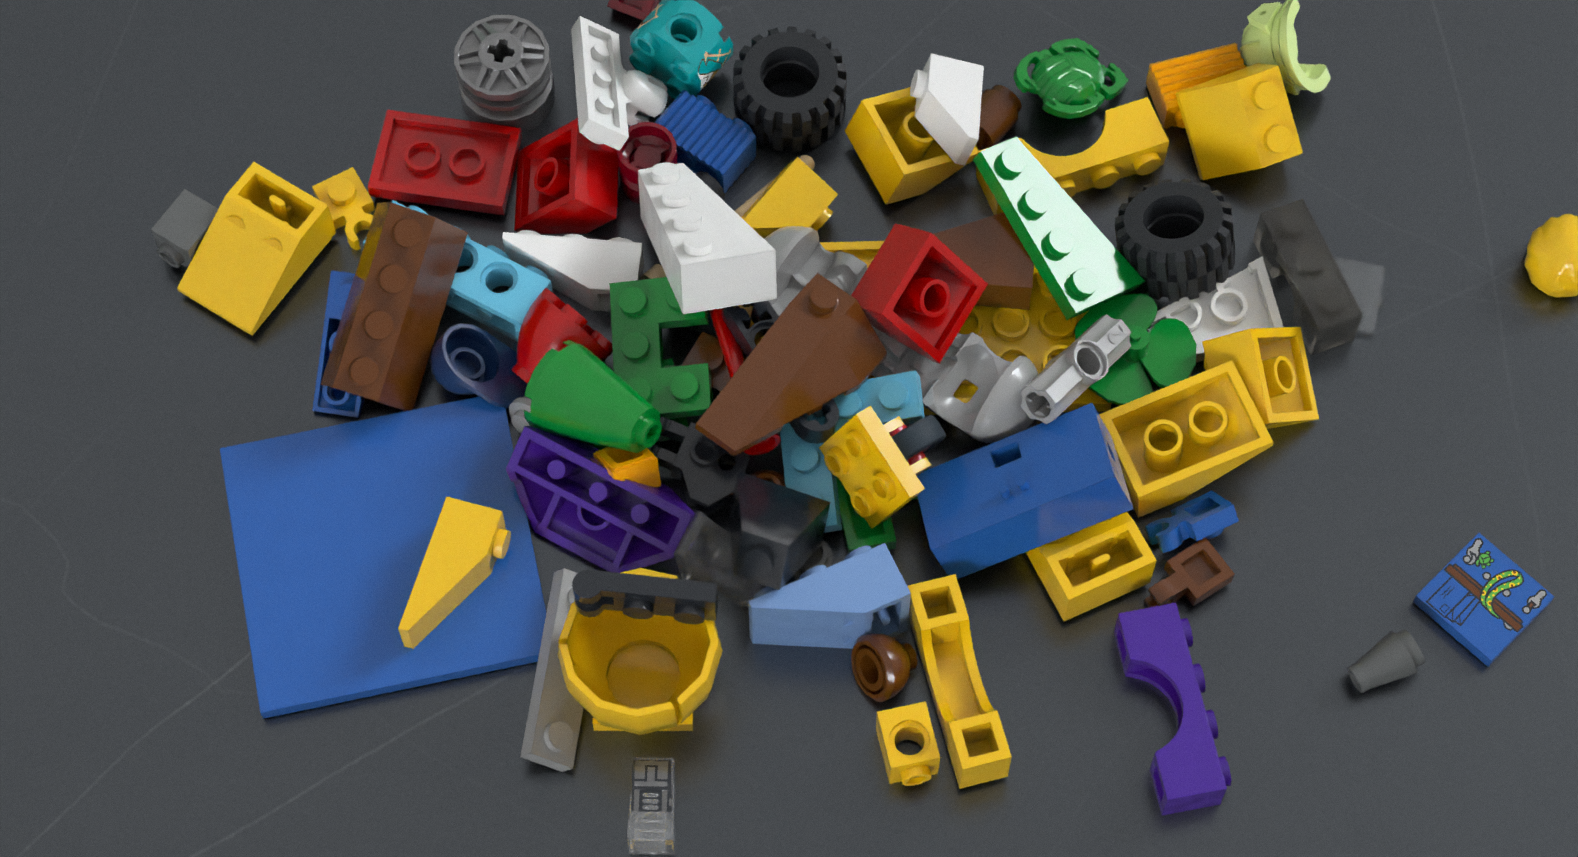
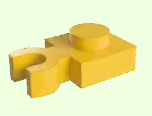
M351 167L312 186L316 199L329 206L335 230L345 225L348 243L352 249L357 251L361 249L357 234L361 230H369L373 215L369 213L375 211V206L355 169Z

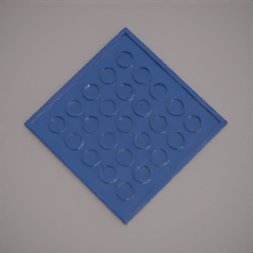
M474 397L220 448L259 708L263 719L538 662L546 619V608L527 515L520 502L514 482H511L505 470L514 451L505 408L495 406L481 397ZM446 496L502 511L506 530L511 531L510 544L503 559H496L492 573L414 649L404 647L398 627Z

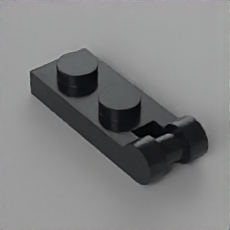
M583 570L572 581L576 608L581 615L586 617L600 615L605 609L623 611L626 616L636 619H649L653 615L672 616L678 622L685 624H701L704 620L716 621L719 603L717 583L596 570Z

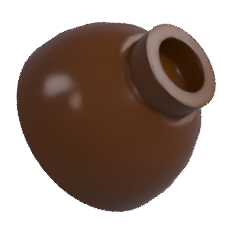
M877 633L858 637L854 643L851 655L852 670L858 685L865 694L878 702H884L896 696L904 688L909 679L910 671L915 670L918 663L916 652L909 643H900L893 637Z

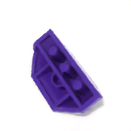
M529 425L524 426L505 470L511 482H514L520 502L535 533L608 572L621 573L644 568L676 557L695 513L669 486L661 483V486L656 488L626 479L625 481L614 480L608 474L607 469L593 457V453L599 449L585 442L554 435Z

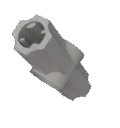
M1107 314L1100 317L1066 350L1048 361L1045 369L1020 391L1022 395L1021 407L1030 419H1037L1045 424L1052 422L1089 386L1106 376L1108 368L1131 347V331L1123 320L1111 318Z

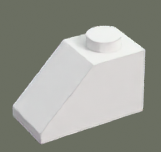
M931 53L923 71L917 69L911 82L910 96L916 98L915 118L955 164L965 166L979 139L984 66Z

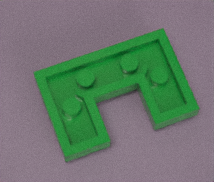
M667 277L609 283L614 372L659 411L660 417L672 419L702 416L713 402L711 368L708 363L664 368L662 329L708 324V310L683 314Z

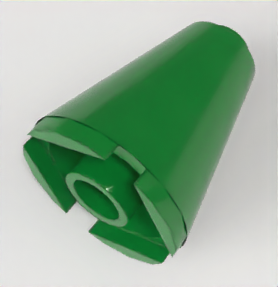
M567 340L563 342L567 347L559 352L551 349L543 356L535 367L525 391V397L531 399L530 412L524 410V418L530 426L554 435L639 453L656 443L662 429L659 411L587 347Z

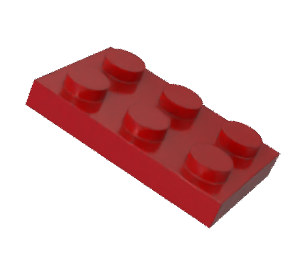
M387 109L367 187L370 197L504 215L522 140L521 128Z

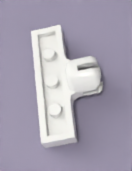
M579 16L571 28L579 133L584 134L593 143L606 144L620 151L629 138L628 125L632 126L640 122H649L650 116L655 118L663 113L668 99L667 87L663 81L639 70L626 71L621 63L619 34Z

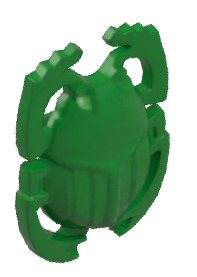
M1078 38L1053 43L1048 50L1034 51L1024 57L1014 70V81L1021 92L1038 94L1039 97L1043 98L1044 105L1042 109L1044 111L1067 119L1080 118L1095 112L1104 103V100L1108 101L1117 97L1123 91L1129 79L1126 78L1125 74L1114 63H1109L1107 68L1096 59L1099 58V50L1094 49L1092 45ZM1031 64H1035L1031 72L1032 79H1030V77L1028 76L1027 68ZM1105 76L1112 80V86L1108 87L1104 84Z

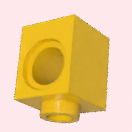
M926 701L878 711L876 732L889 784L902 782L904 786L919 785L929 781L932 778L931 775L938 774L940 754ZM903 740H912L917 742L922 750L915 755H905L898 751L896 745Z

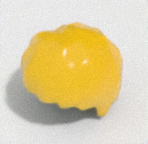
M1572 214L1550 217L1543 225L1532 232L1527 244L1524 266L1528 270L1531 283L1538 290L1555 298L1578 295V216Z

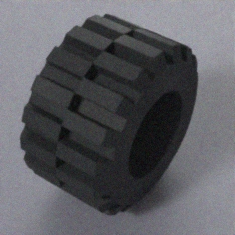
M787 26V32H779L778 28L769 29L768 36L765 38L760 34L751 39L752 47L744 45L739 52V60H735L733 67V100L736 118L743 120L751 127L758 144L765 146L767 142L773 143V150L783 151L784 146H792V152L802 151L803 144L808 143L811 148L819 145L820 136L827 139L835 133V125L840 126L844 117V110H846L847 71L846 65L842 64V55L838 48L831 50V41L825 36L819 40L816 39V31L806 29L804 33L797 32V27ZM783 81H796L811 88L809 92L798 97L778 96L768 89Z
M1172 179L1162 180V184L1154 185L1150 183L1143 186L1141 193L1134 191L1128 196V203H1122L1119 207L1118 217H1115L1117 250L1145 280L1143 284L1135 289L1138 293L1149 292V297L1155 300L1167 297L1169 302H1179L1181 297H1188L1189 300L1199 298V293L1203 291L1208 294L1216 289V282L1224 283L1229 277V270L1234 268L1236 255L1232 208L1229 202L1224 201V195L1218 190L1210 191V185L1202 182L1197 185L1192 184L1190 179H1181L1180 182H1172Z

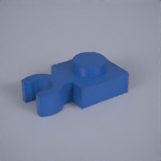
M1210 491L1170 510L1172 517L1155 520L1147 524L1145 530L1150 544L1158 543L1161 552L1165 553L1179 547L1183 540L1190 537L1195 541L1205 537L1207 539L1214 538L1220 535L1224 528L1239 520L1234 504L1214 491Z

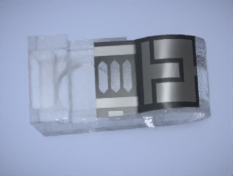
M633 758L632 794H630L627 842L630 854L675 855L674 758Z

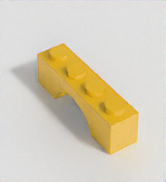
M1148 97L1106 110L1100 138L1090 148L1078 154L1069 156L1045 154L1031 147L1022 138H1018L1070 197L1093 187L1097 189L1107 188L1117 182L1118 179L1134 174L1147 175L1154 172L1161 165H1164L1169 145L1167 135ZM976 166V177L993 214L1003 213Z
M956 574L908 585L911 593L909 621L959 788L1008 777L1012 756L998 711L992 707L980 677L972 644L969 616Z

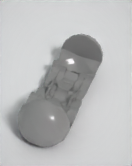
M786 226L779 228L764 238L776 250L777 299L768 301L778 316L781 315L788 304L817 273L849 295H852L868 269L867 264L852 254L842 251L833 253L824 249L819 242L818 232L810 227ZM873 327L887 351V356L871 375L882 377L916 370L921 381L923 406L977 441L984 443L997 442L1026 430L1034 421V419H1030L1021 407L1022 395L1020 391L1039 374L1032 361L1024 355L1017 357L1013 362L1006 361L993 353L983 338L973 332L970 334L958 333L939 364ZM964 380L978 387V390L967 403H963L953 396Z

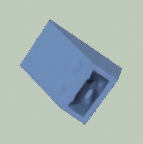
M885 543L874 548L862 546L846 555L844 561L830 567L818 565L808 569L799 577V580L783 586L780 590L767 586L757 592L754 599L748 601L750 639L753 644L853 649L855 641L862 635L877 633L893 637L907 631L911 593Z

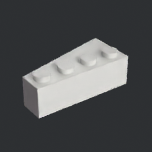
M664 162L656 164L652 168L638 170L641 220L683 314L777 299L776 250L684 163Z

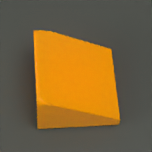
M607 447L593 453V457L607 469L608 474L614 480L625 481L626 479L656 488L661 486L658 459L648 448L639 453Z

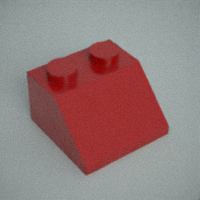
M577 118L519 150L514 231L530 230L539 234H587L616 219L619 169L617 149L606 144L593 143L584 134L579 133Z
M895 223L851 296L858 301L873 327L931 361L940 364L988 283L931 232Z

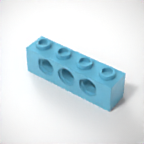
M394 200L392 201V203H395V204L401 205V206H403V207H406V206H404V205H402V204H400V203H398V202H396V201H394ZM410 205L409 207H406L427 214L424 210L417 206ZM467 235L458 267L469 266L470 268L467 271L455 273L446 305L518 342L522 322L530 306L545 287L553 293L552 282L537 267L531 265L524 267L510 260L508 255L501 249L492 245L484 247L471 240ZM498 286L510 287V289L502 293L492 292Z

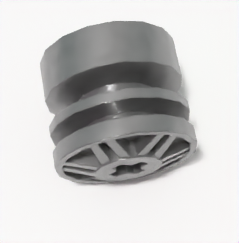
M492 15L474 22L462 32L454 50V66L459 82L461 102L468 119L474 122L521 128V133L536 128L548 117L554 105L555 97L550 50L543 32L529 20L514 15Z

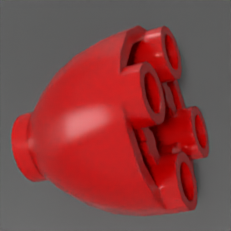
M545 287L532 303L523 319L517 344V363L511 370L528 384L535 367L543 356L551 349L559 352L567 347L563 343L564 341L570 340L584 345L602 362L613 353V347L607 338L597 330L594 331L587 324L588 321L569 304H565Z

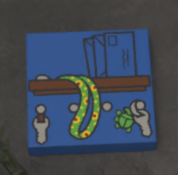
M1478 533L1415 596L1413 603L1489 667L1552 602L1555 596L1483 535Z

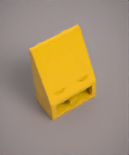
M253 162L225 195L177 287L178 291L253 336L336 234L329 206Z
M1127 512L1026 552L1063 621H1067L1149 584L1157 561L1135 521Z

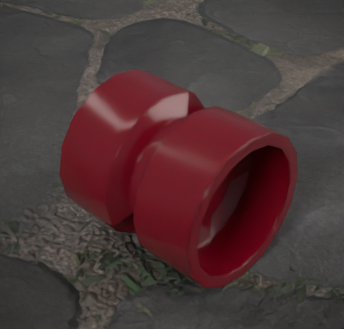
M640 122L628 128L629 138L620 151L617 150L621 188L631 201L640 204L638 170L652 168L654 165L664 162L678 164L677 146L673 134L666 127L654 122Z

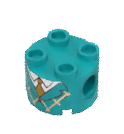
M662 0L630 35V45L633 53L629 57V61L636 70L648 75L651 74L654 78L663 81L667 87V93L675 100L682 90H687L690 95L696 96L734 54L733 43L730 36L725 42L719 35V32L724 28L723 25L698 2L694 0Z

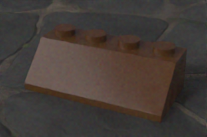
M392 202L377 203L321 385L404 411L413 410L468 232L436 217Z

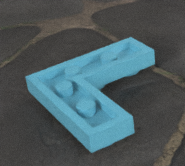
M916 370L867 379L856 391L846 396L842 393L833 398L839 410L836 431L855 414L869 406L873 408L882 424L900 416L905 425L913 424L925 417L921 381ZM811 414L808 415L807 421L817 420L820 425H823L825 417L816 418ZM789 423L783 425L780 437L785 486L829 501L830 507L824 533L842 530L837 479L827 468L824 455L819 449L823 443H808L795 433Z

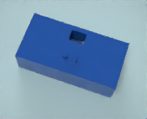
M1093 403L1060 415L1048 424H1038L935 466L917 476L925 488L917 496L930 550L947 575L956 574L957 579L1134 509L1112 436Z

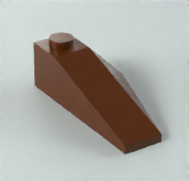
M817 273L788 304L697 421L695 429L733 456H736L782 431L783 425L803 414L811 415L822 409L823 404L842 393L846 396L859 389L884 361L887 351L858 301Z

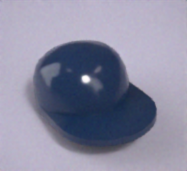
M460 323L447 329L433 345L430 360L432 373L437 382L446 390L454 394H476L487 402L503 408H509L516 398L525 396L527 383L511 370L517 363V353L485 330L475 325Z

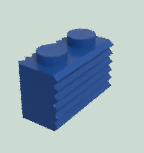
M682 90L655 121V123L666 127L673 134L677 146L678 164L684 163L694 174L700 171L709 173L719 182L724 193L728 191V188L733 185L735 180H738L739 175L744 172L745 168L756 157V136L751 127L741 119L733 118L731 120V118H726L723 113L718 112L716 106L708 98L702 95L695 97L690 95L687 90Z

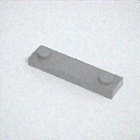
M566 568L554 572L520 756L561 772L573 769L583 707L566 688L557 654L559 638L571 604L575 601L572 581L578 574Z

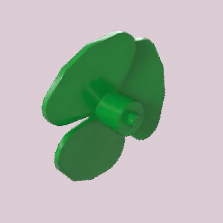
M1130 294L1117 297L1089 310L1076 324L1074 330L1075 340L1100 317L1106 314L1114 319H1122L1131 331V347L1108 368L1104 378L1088 387L1089 390L1108 403L1121 406L1152 393V386L1144 369L1153 382L1165 388L1189 378L1196 366L1197 344L1188 326L1183 321L1173 318L1163 319L1157 322L1149 332L1147 331L1157 315V304L1148 295Z

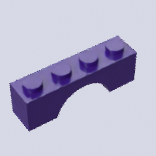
M1176 603L1118 613L1113 632L1125 677L1140 679L1158 688L1168 698L1176 714L1177 733L1168 744L1155 752L1150 766L1162 816L1220 805L1227 786H1231V773L1226 757H1218L1214 739H1218L1217 721L1213 710H1205L1201 693H1205L1206 690L1205 678L1201 665L1199 663H1192L1189 647L1193 646V636L1188 619H1180Z

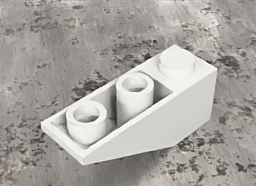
M522 230L517 233L503 232L504 251L510 260L524 267L531 265L542 270L551 280L553 288L594 311L611 312L609 283L641 280V275L644 272L642 243L633 242L626 238L616 237L609 240L587 239L579 234H566L561 237L541 235L530 230Z

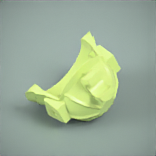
M1286 0L1283 4L1280 2L1262 4L1247 16L1249 24L1243 30L1240 47L1244 65L1246 67L1256 63L1278 65L1285 91L1293 95H1298L1300 90H1308L1314 93L1324 90L1331 79L1326 65L1301 64L1297 61V36L1293 25L1300 9L1298 0Z

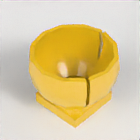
M644 568L621 572L678 579L674 575ZM574 601L570 606L559 638L557 654L566 688L573 698L593 716L594 731H626L642 735L655 731H693V712L709 696L721 658L722 647L715 621L704 620L701 624H685L678 622L672 616L653 615L649 619H636L626 616L623 611L605 609L600 615L586 617L578 612Z

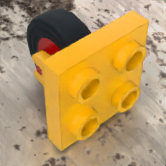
M869 406L855 414L825 441L819 449L824 455V461L829 471L839 478L850 495L853 508L861 517L865 518L872 529L886 521L925 489L917 477L931 466L925 453L938 445L946 437V434L932 415L924 417L908 427L900 416L882 424L873 408Z

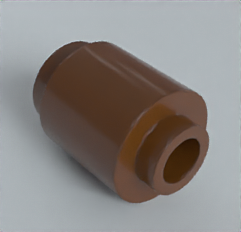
M994 85L991 89H985L982 92L979 139L976 143L978 151L997 145L1019 119L1018 112L1022 108L1021 102L1005 86Z

